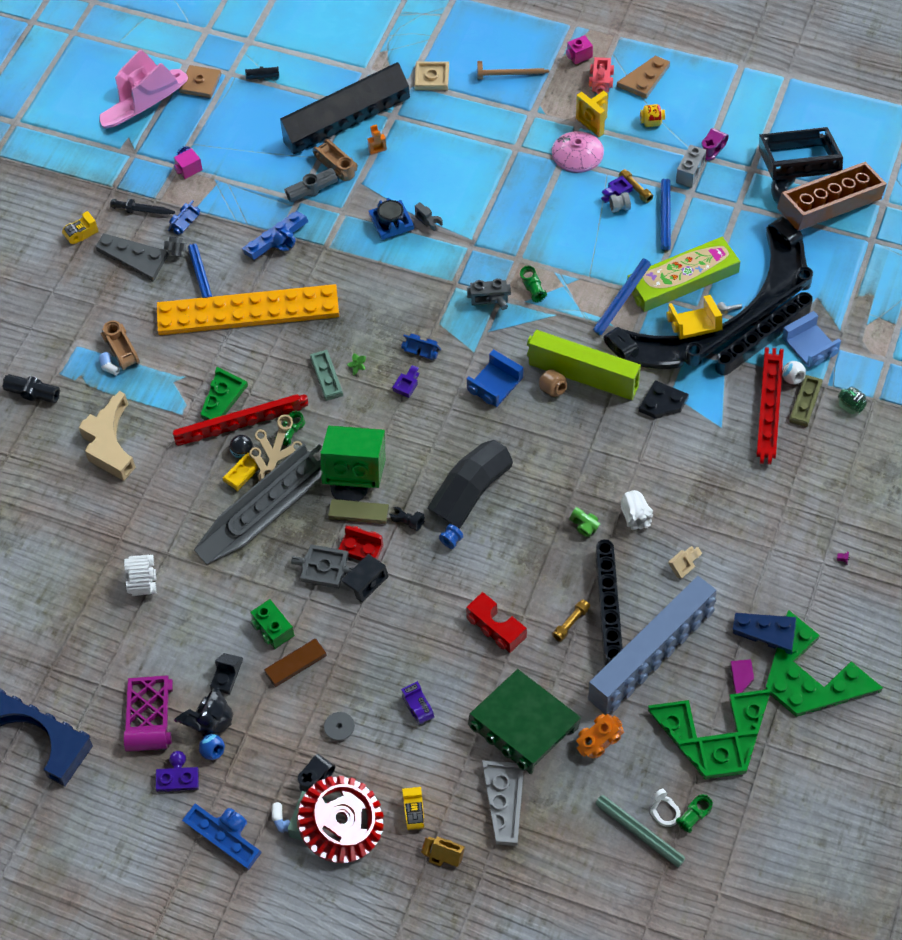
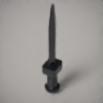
M112 199L110 202V206L113 209L123 208L126 209L127 213L131 214L134 211L161 215L175 214V211L164 207L135 203V199H128L127 202Z

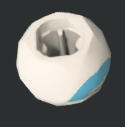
M798 361L788 362L782 370V376L789 384H799L806 375L805 367Z

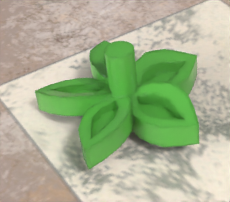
M354 353L352 356L353 361L347 365L353 368V375H356L359 369L365 370L363 363L366 360V356H358Z

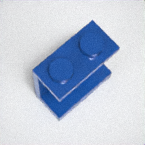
M493 349L489 354L488 365L475 379L468 376L467 390L471 394L482 398L487 404L498 407L523 379V367Z

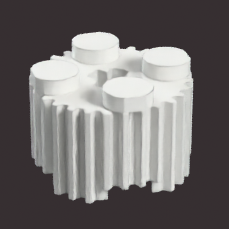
M129 556V559H124L127 593L132 594V596L157 593L156 582H153L156 581V569L151 567L154 566V556Z

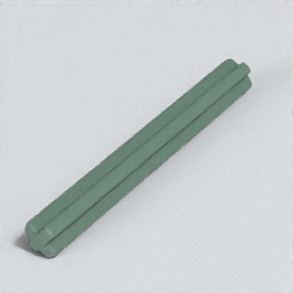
M601 795L597 799L596 806L676 867H680L684 863L685 857L607 797Z

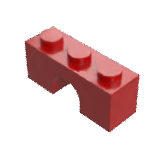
M482 592L466 607V617L471 624H476L480 627L485 636L492 637L501 649H506L511 653L527 638V628L513 616L505 622L499 623L494 621L492 618L498 613L497 603Z

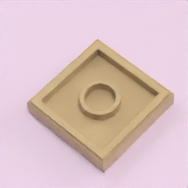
M416 61L415 90H448L449 62Z

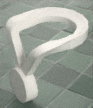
M660 789L653 795L656 801L650 809V814L660 825L671 827L677 824L676 819L678 817L681 818L680 810L674 801L666 796L667 792L664 789ZM661 800L668 802L676 811V817L673 820L664 821L660 818L656 808Z

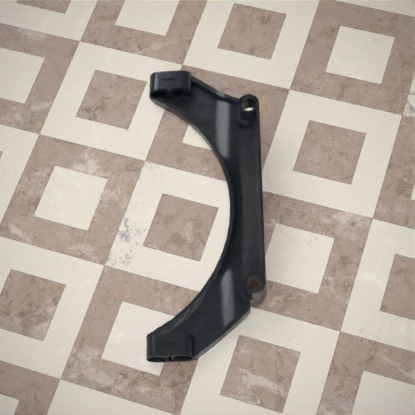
M783 216L766 227V236L770 249V267L767 278L755 299L735 317L722 323V330L680 339L678 335L653 336L616 327L604 335L605 344L619 358L640 364L641 367L674 369L683 366L684 362L692 367L698 366L708 354L801 290H808L811 287L813 270L807 267L801 231H798Z

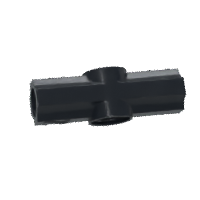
M8 374L3 379V390L20 394L26 400L34 401L35 399L55 403L59 399V387L42 383L36 377L29 376L26 379Z

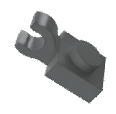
M420 202L415 205V217L426 227L430 226V229L435 231V223L443 225L442 218L432 216L429 207L424 206Z

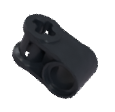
M316 754L298 775L300 792H307L316 782L332 776L336 766L320 754Z

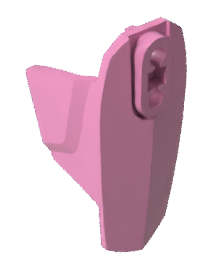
M139 50L119 70L115 77L119 103L100 114L102 127H115L155 105L179 89L188 80L187 74L180 69L168 70L162 63L156 65L144 51Z

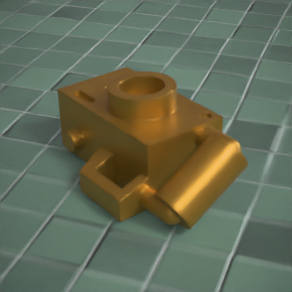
M438 836L436 839L428 837L425 838L421 853L424 856L430 857L429 862L441 866L445 862L458 867L462 861L465 846Z

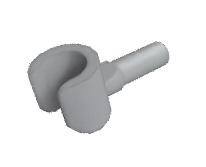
M723 302L717 304V307L722 316H725L731 310L741 309L742 304L726 306Z

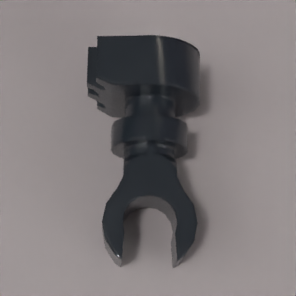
M393 507L394 512L399 514H390L392 521L404 522V524L409 525L411 529L416 531L421 529L425 522L423 513L417 511L414 515L406 514L400 507Z

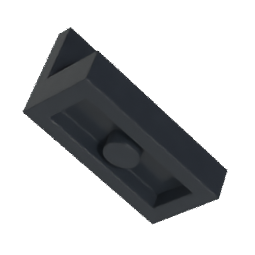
M368 554L342 579V582L354 590L357 600L363 602L389 575L386 565Z

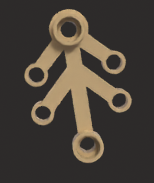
M281 415L277 420L279 430L273 449L264 430L260 429L255 433V439L261 443L269 458L268 465L266 466L260 456L261 450L259 448L253 447L249 452L250 458L255 460L260 469L259 481L264 478L265 474L270 473L275 468L277 461L291 455L295 451V444L302 445L300 441H295L291 446L281 450L285 433L293 424V420L289 415ZM281 421H286L288 426L283 427ZM260 432L264 434V438L262 439L258 438L257 434ZM252 451H258L259 455L253 456Z

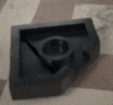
M655 380L640 404L638 412L655 419L672 412L673 414L680 413L689 399V394Z

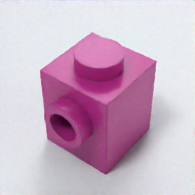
M585 35L567 42L566 55L576 65L593 58V45Z

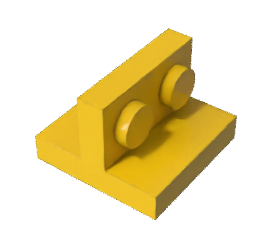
M603 90L590 99L583 92H580L576 98V119L598 137L602 136L608 112V93Z

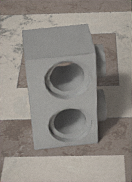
M693 145L688 147L677 168L676 183L690 188L694 186L705 164L706 149Z

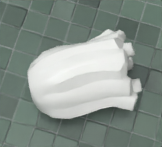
M635 490L626 492L621 500V510L625 516L627 527H631V530L650 527L653 510L648 506L643 495Z

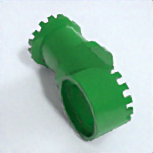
M524 266L520 270L522 282L527 291H530L532 301L541 302V300L547 297V292L542 289L541 281L535 268ZM527 272L533 273L530 278L524 277V274Z
M292 411V413L288 414L292 420L297 417L301 418V420L296 424H292L291 428L286 431L283 445H291L294 433H297L298 430L304 427L305 419L300 411ZM285 421L282 423V426L286 427L288 423Z
M704 794L696 796L687 807L688 810L683 816L676 819L679 827L682 826V830L684 829L685 832L691 833L692 827L696 822L710 814L713 805L712 799ZM703 800L709 804V807L706 810H700L697 807V803Z

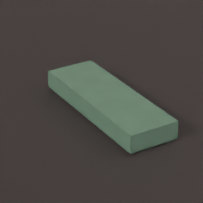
M328 350L310 354V359L325 401L342 397L343 391Z

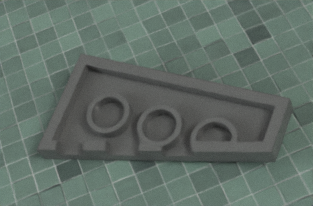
M104 233L96 245L98 252L113 260L122 262V265L135 269L137 273L146 275L153 282L168 257L167 250Z

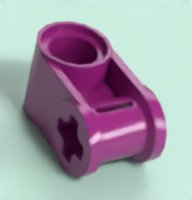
M714 128L710 129L707 136L702 140V147L706 149L705 160L711 161L716 158L718 153L727 144L728 134Z

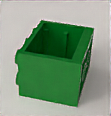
M328 425L321 450L322 484L379 488L386 461L385 430Z

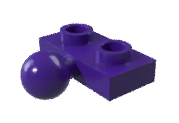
M174 751L170 755L169 761L173 768L156 769L157 792L199 790V768H182L186 762V756L181 751Z

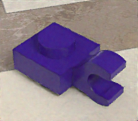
M620 176L608 183V188L602 191L605 196L601 197V199L608 203L609 196H620L622 193H630L633 186L623 176Z
M412 365L406 375L401 373L392 387L393 391L410 398L418 385V380L416 379L420 374L417 372L419 368Z

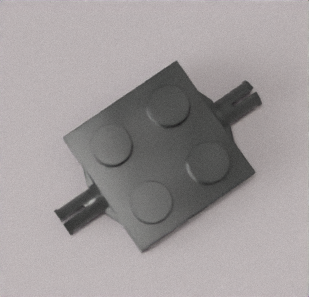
M310 544L308 553L304 558L292 556L291 564L300 565L303 568L300 577L301 582L338 589L344 575L354 568L346 564L349 556L348 551Z

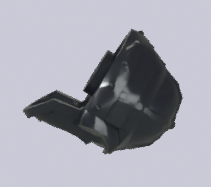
M213 688L208 696L202 699L196 712L188 709L178 715L174 721L201 732L204 737L209 734L224 732L231 726L233 712L219 688Z

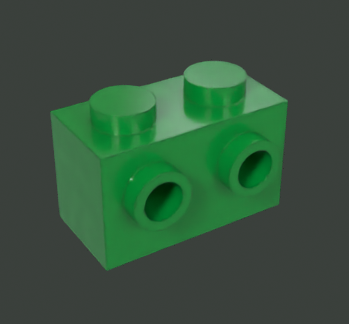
M271 599L250 612L252 617L250 622L256 631L260 630L267 645L271 644L274 649L295 636L293 626Z

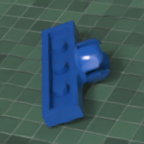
M298 211L291 213L281 222L276 223L275 226L242 248L244 254L255 260L273 247L283 252L289 251V248L292 249L296 241L295 237H293V232L308 223L307 216Z
M195 803L182 820L248 870L262 853L241 837V831L246 826L247 820L232 808H227L220 817L216 818Z

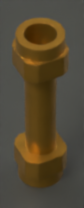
M626 169L619 173V177L623 176L633 186V189L640 194V199L643 202L649 203L653 199L651 191L640 186L632 178V173Z
M581 599L575 605L574 612L562 626L558 625L552 636L559 642L564 640L568 636V630L577 619L588 612L590 604L586 600Z

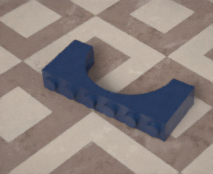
M0 688V726L24 722L43 729L51 740V754L44 771L49 779L65 787L93 747L90 736L84 731L80 730L78 732L74 730L67 722L60 723L56 721V718L49 713L43 714L39 712V709L32 704H24L21 699L14 695L12 697L6 695V692Z

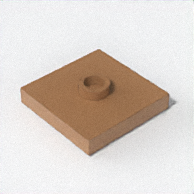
M189 65L186 72L188 80L179 88V92L212 98L222 75L221 70Z

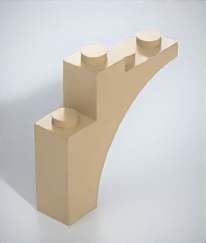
M119 391L110 399L107 406L99 411L97 417L90 414L79 426L82 438L91 442L85 450L88 461L125 481L136 467L133 457L129 456L117 442L118 422L123 411L128 406L126 395Z

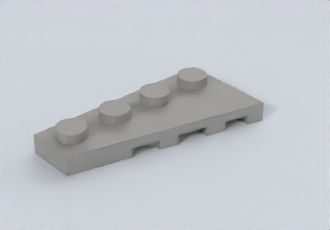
M482 760L496 844L518 846L524 770L520 769L517 763Z

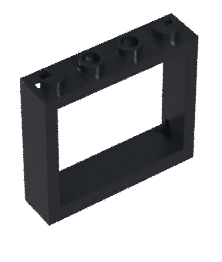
M828 127L759 134V151L772 180L827 175L843 170V156ZM823 145L828 155L775 161L771 151Z

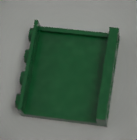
M517 669L469 713L468 725L472 731L483 736L490 745L498 748L505 757L517 763L520 769L532 774L534 766L570 731L574 733L579 728L581 717Z

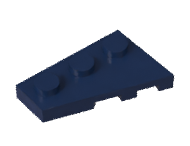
M735 613L733 634L755 642L767 643L771 648L775 649L778 647L785 650V653L792 655L797 621L796 617Z

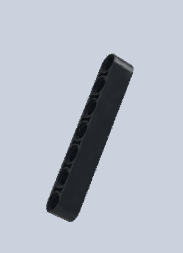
M808 292L797 294L719 352L716 358V372L720 375L730 374L782 335L785 326L809 314L813 301L812 295Z
M603 539L596 545V569L603 657L606 666L612 660L609 657L616 656L623 649L614 545L610 540ZM612 620L614 621V623H608L606 621ZM614 638L616 641H609L608 639Z

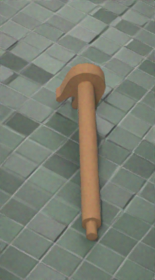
M477 61L478 80L483 79V76L549 73V69L544 70V68L483 70L482 61Z

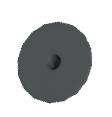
M336 712L329 715L324 723L325 733L333 740L348 738L353 733L355 727L354 720L345 712Z

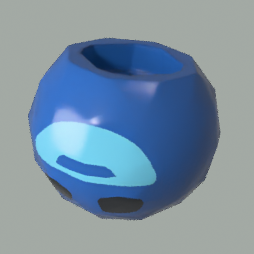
M209 734L200 740L199 752L203 758L215 760L224 753L225 744L220 736Z

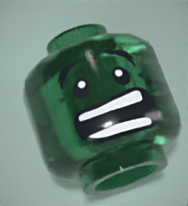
M853 386L842 389L838 395L839 406L850 414L861 413L867 405L866 395Z

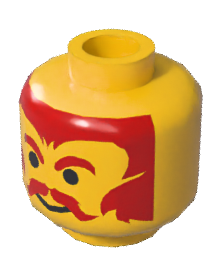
M659 104L645 105L643 110H640L641 124L644 123L645 127H658L662 124V120H665V110H662Z

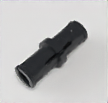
M260 66V68L245 69L246 80L257 78L265 80V78L280 77L279 66L268 68Z

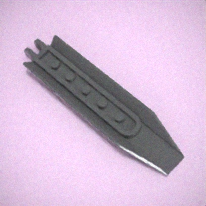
M303 443L218 516L194 549L206 565L245 546L322 479L321 457L319 460L313 457L315 453L321 450L322 446L320 444L309 452Z

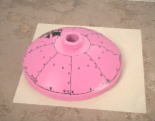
M582 131L563 134L554 142L552 147L554 162L560 168L574 173H582L594 169L600 164L604 155L601 141L594 135Z

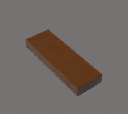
M315 638L265 668L264 671L273 685L277 687L323 659L327 654Z

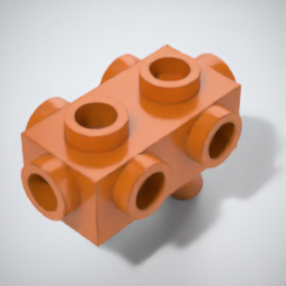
M601 714L595 718V724L590 729L587 727L578 733L579 738L576 742L579 745L576 748L582 756L585 757L587 755L592 759L598 758L604 754V749L610 744L613 745L621 739V735L625 732L623 731L622 722L615 715Z

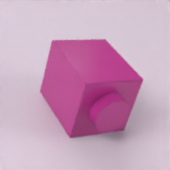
M192 148L174 157V169L184 179L203 170L201 159Z

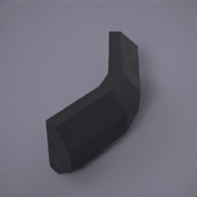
M495 440L484 442L476 447L449 472L427 509L456 527L461 528L488 486L512 467L513 460L507 447Z

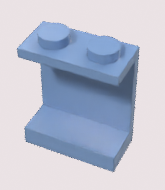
M814 311L785 326L782 339L808 368L821 364L828 357H834L839 352L841 344L840 339L832 342L817 326L818 315Z

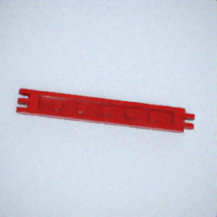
M765 347L756 452V457H760V464H764V458H768V465H771L772 458L776 459L784 349H780L779 354H776V348H772V354H769V347Z
M296 394L173 430L175 444L180 446L194 441L198 442L211 436H218L242 427L253 426L259 422L273 420L281 415H288L292 411H300L303 407L309 405L308 397L305 394L300 396Z

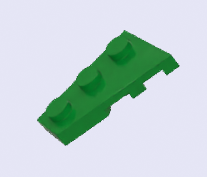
M216 367L214 380L211 382L209 394L206 396L201 411V418L209 420L226 415L248 387V382Z

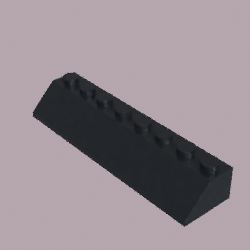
M396 62L280 118L285 145L294 155L409 99V85L400 64Z

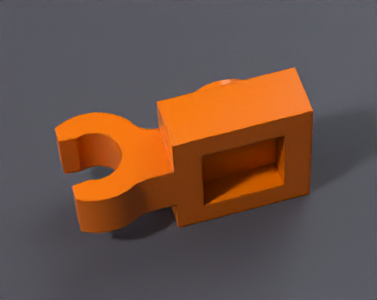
M377 124L370 126L372 137L367 138L370 154L387 150L386 138L384 134L378 131Z

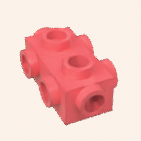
M594 57V64L590 65V74H593V77H589V87H592V92L597 94L603 90L609 92V88H613V78L610 75H614V65H611V58Z

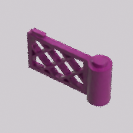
M168 675L128 678L126 728L124 732V748L126 752L168 749V745L172 744L171 732H168L169 692H173V679H169ZM164 682V687L158 692L152 688L156 683ZM142 684L144 688L136 693L133 690V685ZM149 690L154 696L146 701L141 696ZM159 698L163 701V705L156 709L151 704ZM140 700L144 705L136 711L132 708V704ZM149 708L154 713L146 719L141 713ZM157 716L163 719V725H153L150 722ZM137 717L143 721L138 727H131V722Z

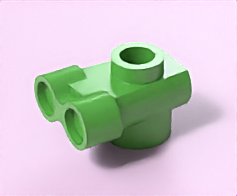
M575 507L569 518L570 521L578 524L577 531L586 537H590L592 533H595L600 525L595 515L591 513L587 515L578 507Z

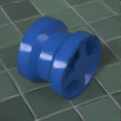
M449 524L446 527V531L439 535L442 544L450 549H454L456 542L464 537L461 530L452 524Z

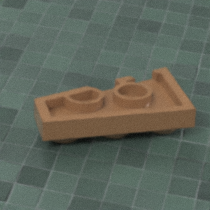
M655 55L617 81V87L647 99L670 67V61Z

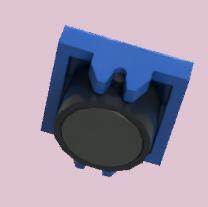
M387 198L384 202L380 200L377 208L368 211L381 240L414 229V224L402 200L396 201Z

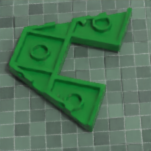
M788 610L786 616L796 617L797 621L793 652L791 655L777 647L765 690H771L770 695L795 717L805 715L807 712L819 711L823 707L836 706L846 703L851 699H860L864 695L875 692L880 693L883 687L852 661L825 687L798 666L795 661L819 639L820 635Z
M771 690L729 695L737 731L734 733L697 737L689 700L648 705V711L704 779L746 774Z

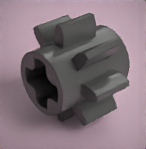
M169 237V241H164V250H168V255L181 256V251L186 252L187 243L182 242L183 238Z

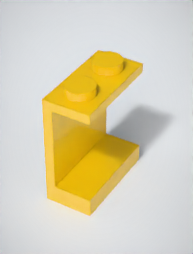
M711 295L703 296L704 308L677 314L672 303L668 304L667 320L672 323L673 332L677 333L680 339L722 330V314Z

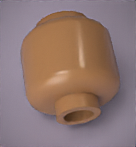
M551 369L540 376L539 387L550 396L557 397L565 392L567 380L564 375Z

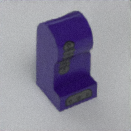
M418 681L401 689L402 698L419 725L434 718L433 710L427 702Z

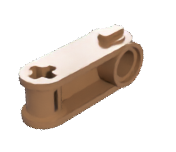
M326 139L322 145L313 148L315 157L328 169L333 168L336 176L341 180L349 181L354 178L358 167L357 163L330 140Z
M111 320L105 323L100 334L104 342L108 343L124 371L130 365L139 364L140 360L126 335L127 332L123 324Z

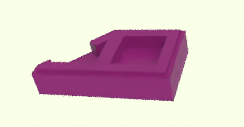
M751 659L730 662L735 694L743 693L754 681Z

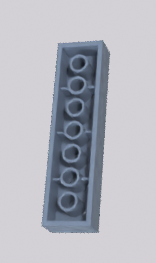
M697 576L589 682L588 700L605 715L617 710L621 701L625 697H630L638 684H643L648 678V674L652 670H657L665 657H670L675 651V647L679 643L683 644L687 640L688 634L692 630L696 631L705 617L709 618L713 614L717 590Z

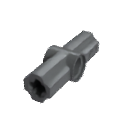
M330 168L316 175L306 174L303 177V181L285 188L284 191L289 202H294L305 196L314 197L318 195L320 189L338 182V178L333 168Z

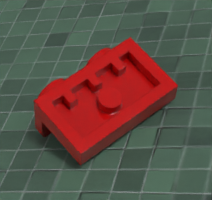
M346 525L345 536L339 550L348 551V557L360 561L368 554L378 559L383 548L382 536L377 532H368L357 526L351 527Z

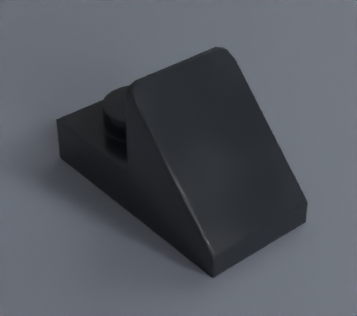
M223 653L215 660L217 669L210 685L211 690L219 688L220 692L231 694L243 657Z

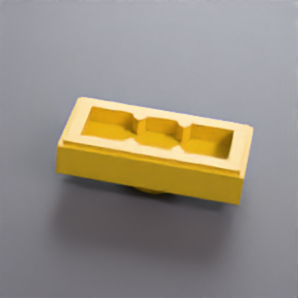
M247 453L223 477V481L238 491L259 470V467L255 460L251 459L249 453Z

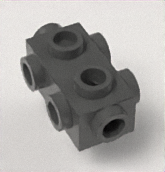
M498 278L487 282L477 280L474 283H470V287H467V298H471L472 305L498 303L502 310L508 308V295H511L510 284H507L506 280Z

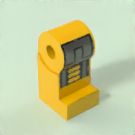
M88 211L82 214L81 219L67 224L62 230V234L70 244H76L99 232L95 219Z
M421 787L402 789L407 830L424 829Z

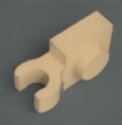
M691 546L686 551L681 550L668 562L677 578H683L695 567L693 561L702 552L699 547L694 549Z

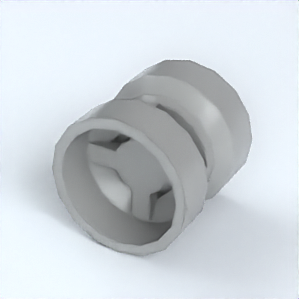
M628 192L622 193L620 196H609L612 213L619 212L622 209L625 211L631 209Z

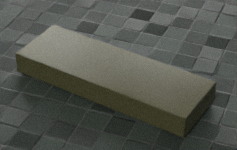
M805 375L790 416V423L808 427L823 379Z
M331 499L329 519L387 524L389 504Z

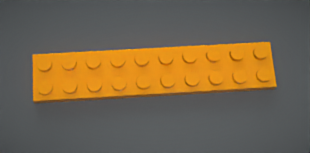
M336 284L157 302L159 335L339 317Z

